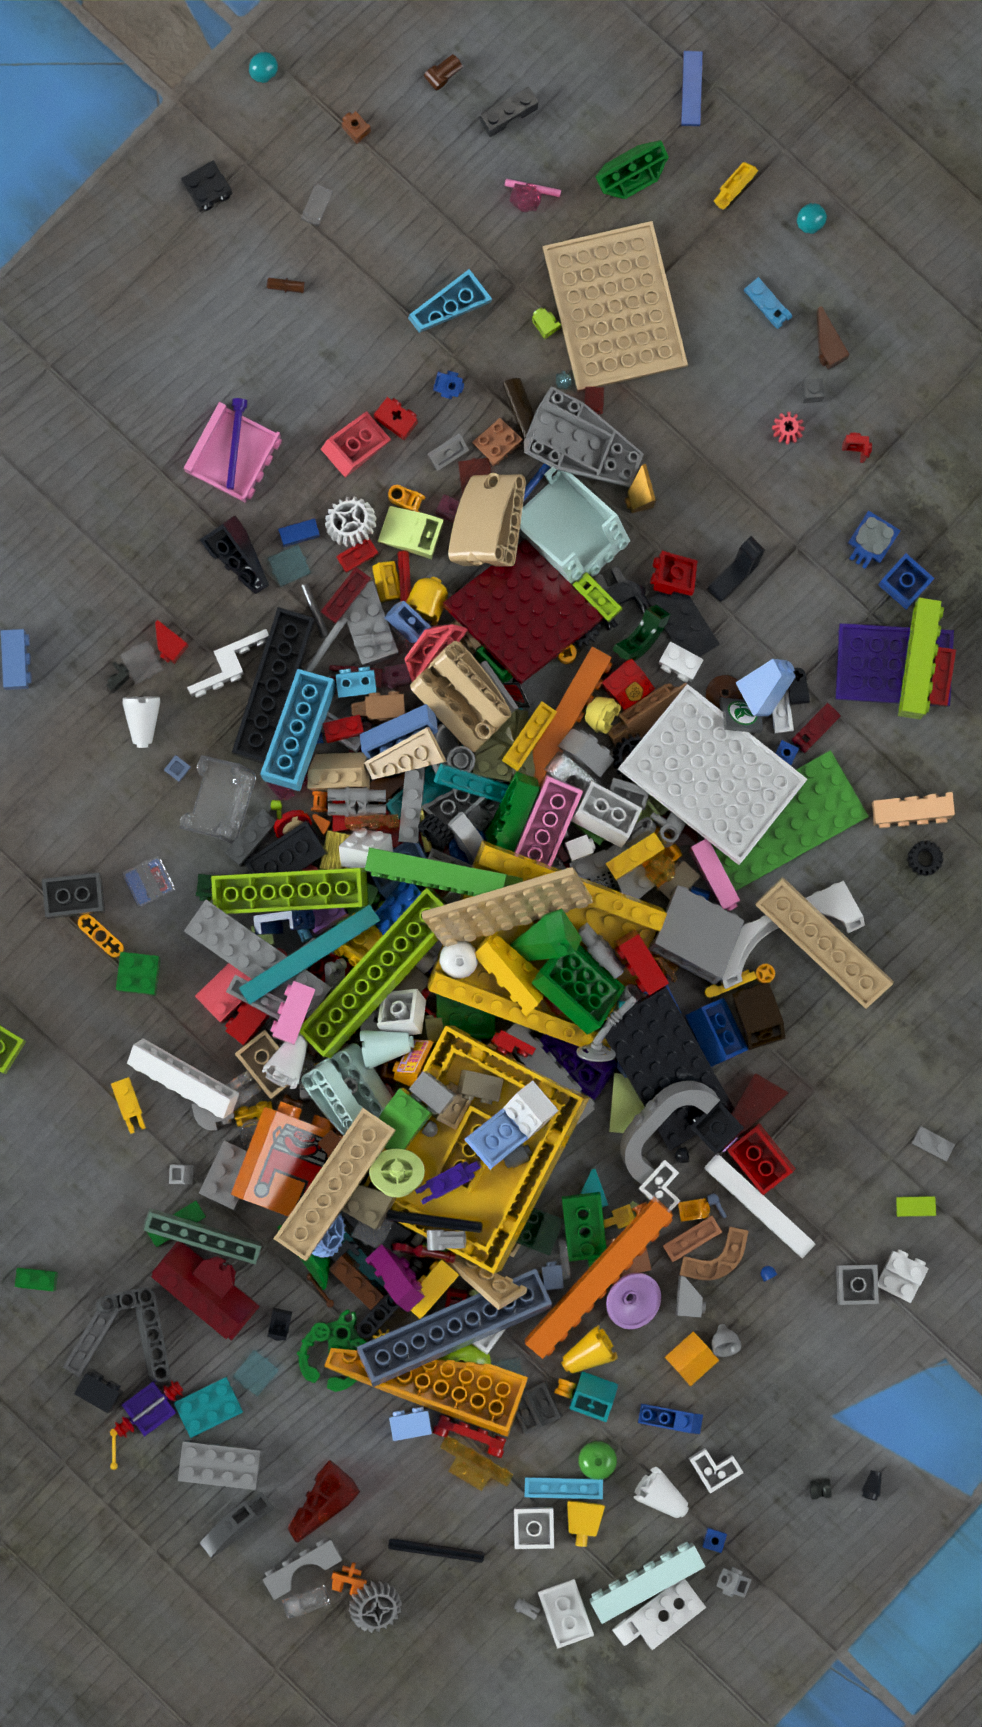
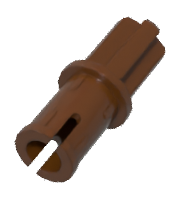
M268 278L267 280L268 289L285 291V293L287 291L304 293L305 281L288 280V278Z

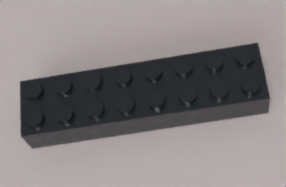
M277 607L234 743L233 755L264 764L297 669H301L315 624L313 617Z

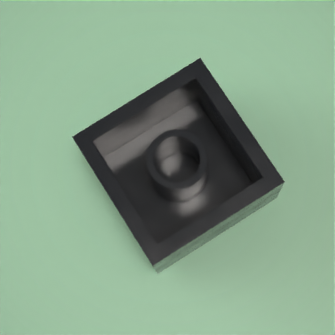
M97 1371L85 1373L74 1394L106 1413L112 1412L123 1393L120 1389L121 1385L112 1380L109 1382L103 1380L104 1376Z

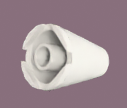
M124 697L122 703L132 742L137 744V748H147L148 744H151L153 741L160 697Z
M299 1033L295 1045L284 1042L264 1065L262 1073H267L265 1077L281 1087L291 1085L290 1089H295L299 1084L308 1041Z
M658 1467L652 1468L650 1471L653 1473L650 1476L645 1474L637 1485L634 1492L637 1496H634V1499L674 1518L684 1517L689 1509L687 1507L688 1502Z

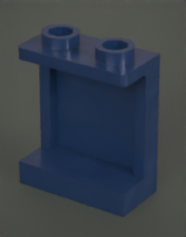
M290 910L253 916L256 935L282 934V922L285 921L290 922L291 930L315 929L313 910Z

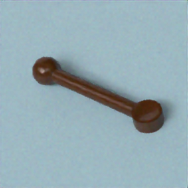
M307 1274V1280L314 1284L326 1300V1305L332 1307L334 1301L327 1297L312 1274Z

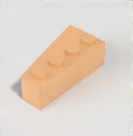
M953 792L946 793L944 797L930 794L923 796V798L912 796L906 797L904 800L894 798L873 801L874 826L879 825V828H889L890 824H898V827L909 826V823L917 822V825L929 824L928 821L935 820L936 824L947 823V819H951L955 815Z

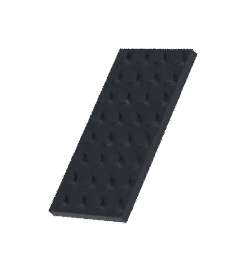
M666 986L650 996L646 995L638 1000L622 1016L623 1019H619V1023L616 1022V1026H612L605 1036L608 1045L615 1051L616 1059L644 1107L667 1086L681 1081H696L715 1091L720 1102L730 1113L736 1111ZM693 1105L681 1106L674 1110L658 1127L657 1130L670 1151L697 1135L690 1126L695 1117L698 1115L702 1116L705 1112Z

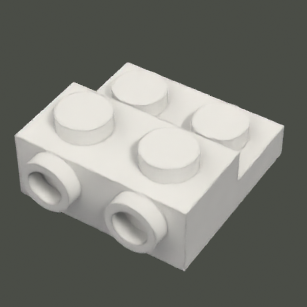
M898 1249L897 1252H891L878 1279V1287L911 1303L929 1268L925 1267L926 1262L915 1258L913 1261L907 1258L908 1253Z

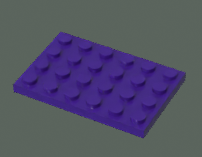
M840 623L835 700L900 704L911 628ZM941 630L940 637L937 638L935 644H938V647L953 649L954 630ZM950 687V693H949V699H948V706H947V707H950V702H951V687Z

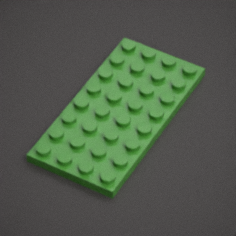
M831 750L796 769L807 778V781L740 865L711 843L735 891L869 817Z

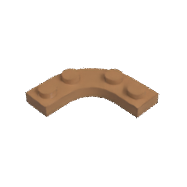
M729 1227L725 1247L717 1258L707 1261L683 1256L679 1275L698 1280H715L729 1274L737 1267L743 1257L749 1231Z

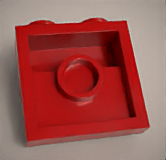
M661 551L659 556L654 558L652 567L656 568L650 581L651 584H654L653 590L670 595L675 591L692 596L695 589L698 561Z
M503 1030L500 1033L496 1032L491 1040V1044L497 1047L496 1051L507 1055V1053L511 1055L514 1048H516L517 1054L527 1058L528 1055L532 1057L536 1050L535 1047Z

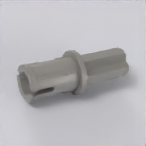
M372 631V634L354 636L355 647L369 645L375 647L377 644L392 643L391 631L380 633Z

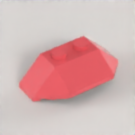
M448 624L433 626L424 630L404 658L411 681L413 682L421 672L427 669L445 647L454 641L460 642L468 629Z

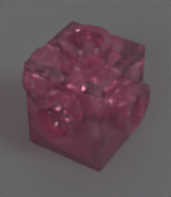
M515 183L509 201L522 212H536L538 205L541 203L542 194L533 184L526 183V185Z

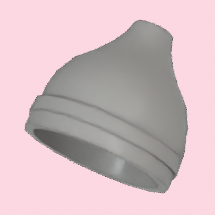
M457 746L447 754L446 765L471 772L475 765V756L469 748Z
M725 1324L719 1325L712 1339L714 1355L728 1357L738 1353L741 1350V1342L738 1335L728 1329Z

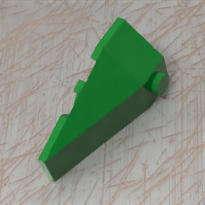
M561 908L545 914L536 924L534 923L528 931L522 933L509 945L527 961L552 959L575 953L582 937Z

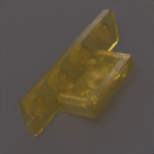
M447 1436L440 1446L441 1449L456 1457L448 1472L481 1491L490 1477L506 1487L513 1477V1474L506 1468L493 1463L489 1458L476 1453L472 1448L459 1443L455 1438Z

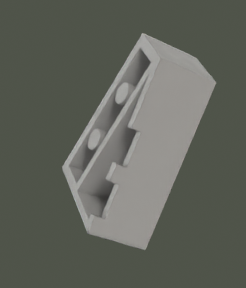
M614 844L606 851L609 861L628 849L625 844L622 848ZM642 865L616 881L621 893L637 899H641L657 885V882Z

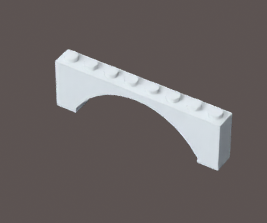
M844 881L834 883L822 891H816L806 898L833 925L845 929L847 933L865 926L863 915ZM766 915L742 926L725 973L721 979L725 989L742 982V970L750 952L766 935L779 928Z

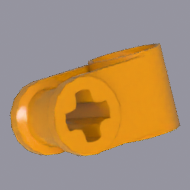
M393 485L388 492L390 503L415 512H419L420 504L426 498L421 493L409 490L401 485ZM394 491H399L402 497L394 499L391 494Z

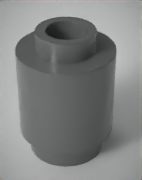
M521 1144L503 1160L508 1169L511 1167L515 1168L530 1161L532 1152L528 1144L525 1146Z

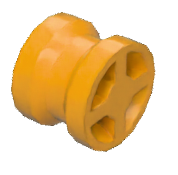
M570 645L557 656L559 661L563 664L573 663L577 655L576 648Z
M770 964L760 965L755 971L757 981L763 984L771 982L775 977L774 968Z
M559 1378V1385L554 1393L572 1399V1392L577 1384Z

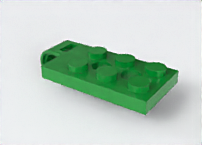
M600 1192L561 1196L568 1260L588 1259V1266L590 1267L606 1250ZM580 1210H587L588 1215L580 1217L578 1212ZM587 1227L590 1229V1232L587 1235H582L580 1230Z

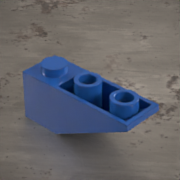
M641 1404L638 1423L700 1434L703 1414Z

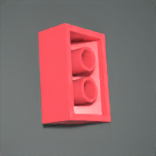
M230 963L195 995L221 1024L243 1003L240 999L226 993L234 976L237 975L248 982L252 980Z

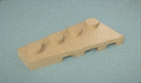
M456 1254L454 1263L445 1261L498 1310L526 1294L527 1288L521 1285L519 1287L508 1276L504 1278L497 1273L493 1274Z

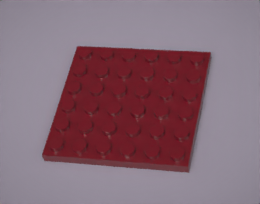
M526 539L517 546L516 560L513 566L491 565L443 602V607L463 627H466L468 632L520 684L524 683L604 619L597 609L572 586L573 583L568 582Z

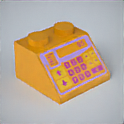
M414 1040L415 1047L411 1048V1052L402 1055L403 1057L400 1062L396 1061L392 1070L395 1072L393 1079L411 1087L422 1073L431 1055L434 1042L431 1040Z

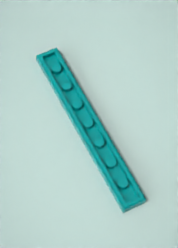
M369 904L247 982L239 990L249 1005L368 930L380 922V919Z

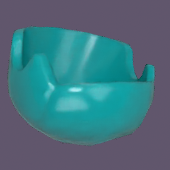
M268 52L257 53L249 64L251 78L262 83H266L274 77L278 69L276 58Z
M809 203L799 211L796 222L803 232L814 234L826 224L827 215L822 206L817 203Z

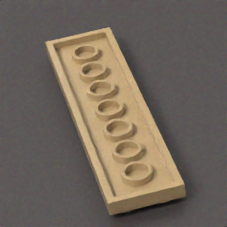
M783 877L756 902L755 905L865 1009L893 985L894 981Z
M362 1108L273 1239L307 1261L396 1130Z

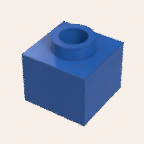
M782 740L775 754L791 766L799 748ZM786 749L789 750L790 755L785 756L783 754V751Z
M707 1527L702 1547L722 1553L727 1533ZM717 1537L719 1542L712 1544V1538Z

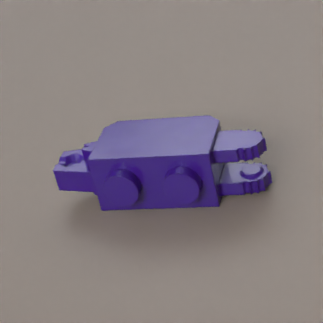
M467 1161L459 1163L426 1181V1184L415 1191L418 1194L430 1188L432 1195L426 1196L421 1200L422 1204H426L473 1180L472 1178L475 1177L473 1172L479 1170L482 1166L479 1161L470 1165Z

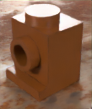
M356 111L353 114L349 112L343 117L342 128L356 144L371 133V126ZM355 121L358 123L357 126H352Z

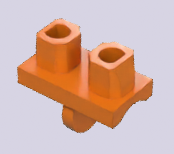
M352 1562L351 1567L343 1565L342 1571L349 1573V1575L333 1571L331 1577L333 1579L332 1590L342 1592L344 1582L352 1584L349 1594H358L357 1588L362 1590L364 1584H367V1580L353 1577V1574L361 1576L362 1571L355 1569L356 1563Z

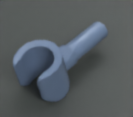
M714 1193L707 1195L709 1205L715 1204L722 1218L727 1217L721 1207L718 1196Z

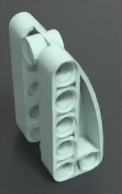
M355 1043L338 1051L332 1058H326L301 1078L304 1088L313 1101L343 1136L362 1108L379 1118L386 1105L392 1099L391 1094L375 1069H367L365 1067L362 1049ZM348 1077L355 1079L358 1083V1090L353 1095L351 1087L348 1089L347 1084L343 1081Z

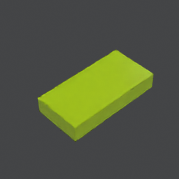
M935 1196L896 1197L897 1217L936 1216Z

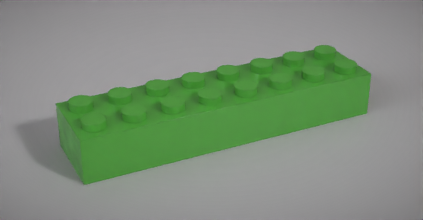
M370 847L365 865V871L372 872L371 876L470 896H477L523 882V878Z

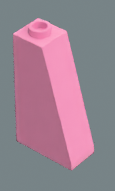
M704 839L693 845L689 849V853L718 905L724 910L727 909L728 912L738 907L736 903L740 899L711 843Z

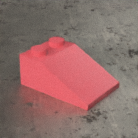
M366 411L331 436L322 446L321 451L346 478L389 443L391 439Z

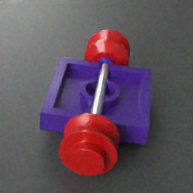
M171 1380L169 1387L164 1385V1393H162L153 1381L122 1404L131 1418L129 1420L127 1417H122L120 1424L115 1422L116 1427L114 1429L120 1437L124 1436L127 1438V1432L131 1431L134 1433V1425L136 1424L145 1437L177 1412L169 1403L168 1398L176 1401L175 1396L178 1394L183 1396L182 1391L184 1389L180 1383Z

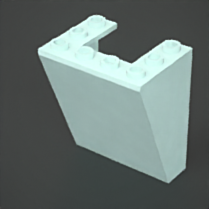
M552 467L544 474L549 484L522 509L519 534L568 582L574 583L575 581L578 582L585 572L591 577L597 575L606 563L611 562L620 550L627 547L630 539L618 515L571 473L558 470L552 477V474L557 470Z

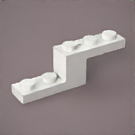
M267 629L215 650L214 654L222 673L187 687L191 697H201L209 689L217 690L224 686L223 683L228 681L233 683L240 680L244 672L236 653L244 654L250 651L252 646L257 645V647L265 645L269 636Z

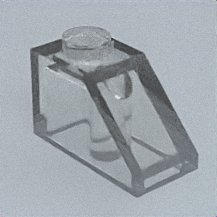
M325 1585L287 1597L282 1600L287 1619L305 1615L329 1605L330 1601Z

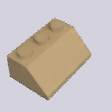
M363 752L316 754L308 769L307 789L328 792V788L345 789L347 786L349 788L367 787L370 789V774L364 764L369 759Z

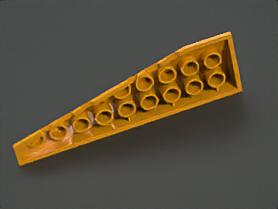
M331 1348L324 1367L372 1386L356 1350ZM436 1359L379 1384L375 1388L508 1437L528 1377L492 1364H475L474 1362L465 1363L455 1362V1360Z

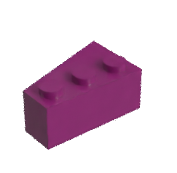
M381 1244L365 1259L369 1265L377 1269L374 1272L378 1278L382 1276L385 1282V1289L395 1303L405 1311L409 1312L425 1297L421 1290L423 1288L422 1285L415 1279L416 1274L408 1267L410 1264L404 1257H398Z

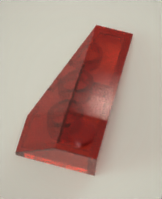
M331 1460L317 1473L314 1479L316 1481L311 1491L308 1490L305 1495L307 1497L303 1507L297 1510L288 1527L290 1534L297 1543L349 1506L360 1493L354 1480Z

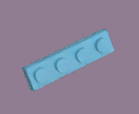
M525 1477L524 1497L603 1499V1479Z

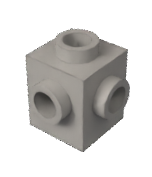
M732 1567L731 1570L723 1568L716 1586L723 1589L722 1593L730 1597L737 1595L745 1598L752 1579L742 1575L743 1571Z

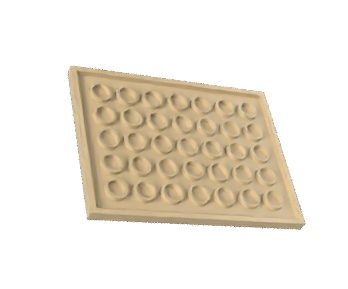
M653 221L542 246L577 392L688 367Z

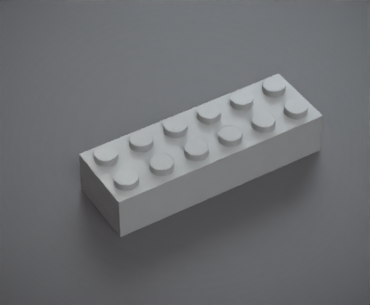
M515 1023L506 1031L510 1035L536 1048L533 1056L530 1057L528 1055L527 1058L517 1054V1049L514 1048L512 1053L523 1065L568 1089H574L578 1092L582 1090L576 1081L571 1082L567 1078L569 1073L562 1066L559 1068L555 1064L556 1058L550 1052L545 1053L542 1049L544 1046L537 1037L534 1039L529 1034L531 1030L528 1027ZM591 1098L576 1126L595 1110L593 1107L595 1103Z

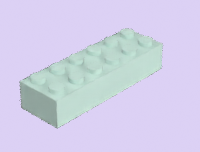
M685 1542L677 1547L678 1550L676 1552H666L660 1556L661 1560L655 1563L653 1560L643 1565V1570L639 1572L634 1570L628 1573L625 1580L621 1582L619 1579L609 1584L608 1589L604 1591L599 1589L592 1593V1598L589 1600L602 1624L705 1568L706 1566L694 1544Z

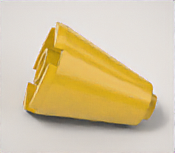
M599 1325L594 1327L563 1356L561 1363L566 1372L570 1371L573 1374L618 1359L617 1353H613L611 1350L614 1347L613 1343L603 1328L599 1330Z

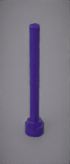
M242 398L232 399L235 415L226 486L230 490L234 489L242 412L247 409L248 402Z

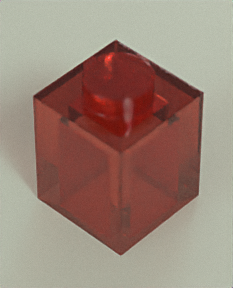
M585 386L584 403L598 415L603 414L604 387Z

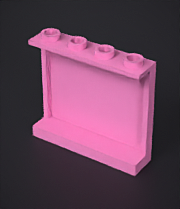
M219 402L184 466V470L186 473L246 503L247 499H251L255 493L254 486L256 482L260 483L262 480L264 467L270 465L273 459L272 452L274 449L277 450L282 442V439H280L281 435L278 431L275 433L242 416L234 489H227L235 412Z

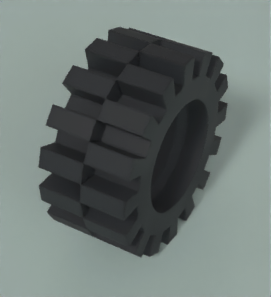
M428 814L418 825L419 831L423 833V837H426V840L430 841L433 846L444 849L454 838V834L448 828V825L443 823V820H439V817L434 816V814Z
M928 840L916 843L908 853L907 862L909 861V867L920 876L934 874L941 868L944 859L941 848L936 843ZM928 851L931 853L933 860L930 865L924 866L920 864L918 860L920 852Z

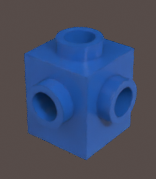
M448 370L447 374L438 372L433 390L440 392L441 397L452 399V396L458 397L464 388L463 379L458 377L459 373Z

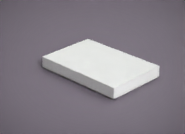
M575 1579L538 1591L557 1649L594 1636Z

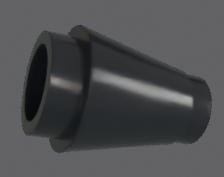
M870 1471L862 1488V1497L877 1501L881 1493L882 1473Z

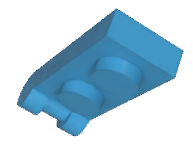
M759 277L744 288V292L775 328L779 329L785 320L788 321L792 318L789 310L781 304ZM777 311L781 314L779 317L774 315Z

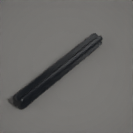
M388 1210L386 1215L388 1221L481 1233L483 1229V1223L477 1221Z
M392 1538L389 1539L388 1549L479 1563L484 1561L485 1555L481 1551Z

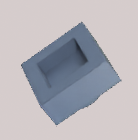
M175 755L164 771L180 782L191 769V766Z

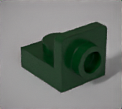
M198 874L195 896L200 898L199 901L208 900L211 902V876L217 875Z

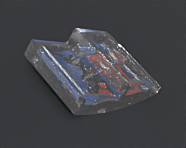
M159 855L122 873L138 908L175 890Z

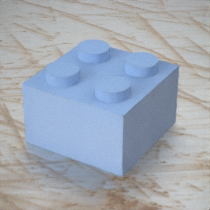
M424 1406L412 1408V1412L405 1413V1410L394 1411L393 1415L389 1417L393 1441L432 1434L429 1410H424Z

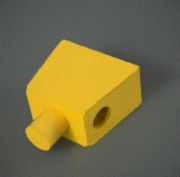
M567 1500L568 1531L570 1534H576L575 1546L587 1547L588 1536H597L605 1508L604 1504Z

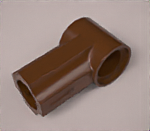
M452 54L438 66L434 65L428 69L424 77L437 91L445 86L448 79L460 71L463 65Z

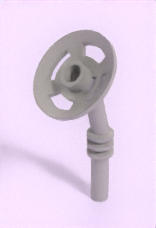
M631 996L617 1011L614 1010V1014L611 1013V1017H607V1021L593 1042L579 1047L576 1052L577 1055L582 1059L594 1062L613 1060L616 1056L615 1051L607 1046H603L602 1041L611 1027L616 1026V1022L619 1023V1019H623L622 1016L637 1000Z

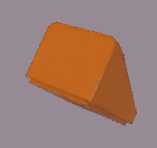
M313 814L312 817L325 836L331 826V822L317 814Z

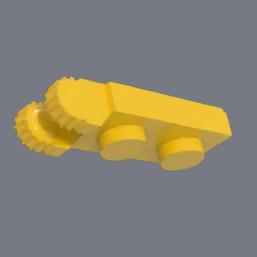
M746 970L741 974L742 982L727 989L724 988L722 982L721 986L713 984L704 990V995L707 998L718 996L753 981L757 977L754 971L750 973L749 970Z
M127 1077L111 1083L122 1117L126 1121L130 1134L135 1133L134 1126L130 1118L137 1116L139 1127L142 1130L146 1129L141 1115L143 1113L130 1078Z

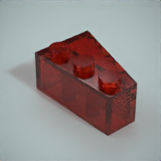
M755 1073L731 1113L745 1128L742 1133L783 1099L788 1092Z

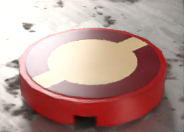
M292 810L283 814V818L280 820L277 819L273 828L276 836L281 838L303 822L309 821L311 825L312 822L308 813H304L302 810Z

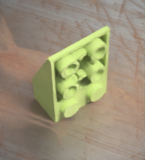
M389 506L378 542L432 559L444 520L425 513Z

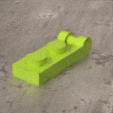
M587 572L582 575L578 582L575 581L572 584L608 622L622 610V607ZM589 583L591 586L585 590L583 587Z

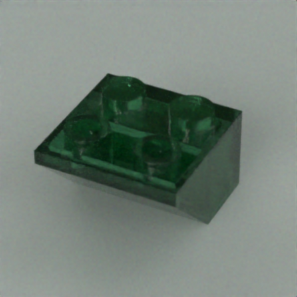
M533 1208L516 1243L550 1256L564 1219Z

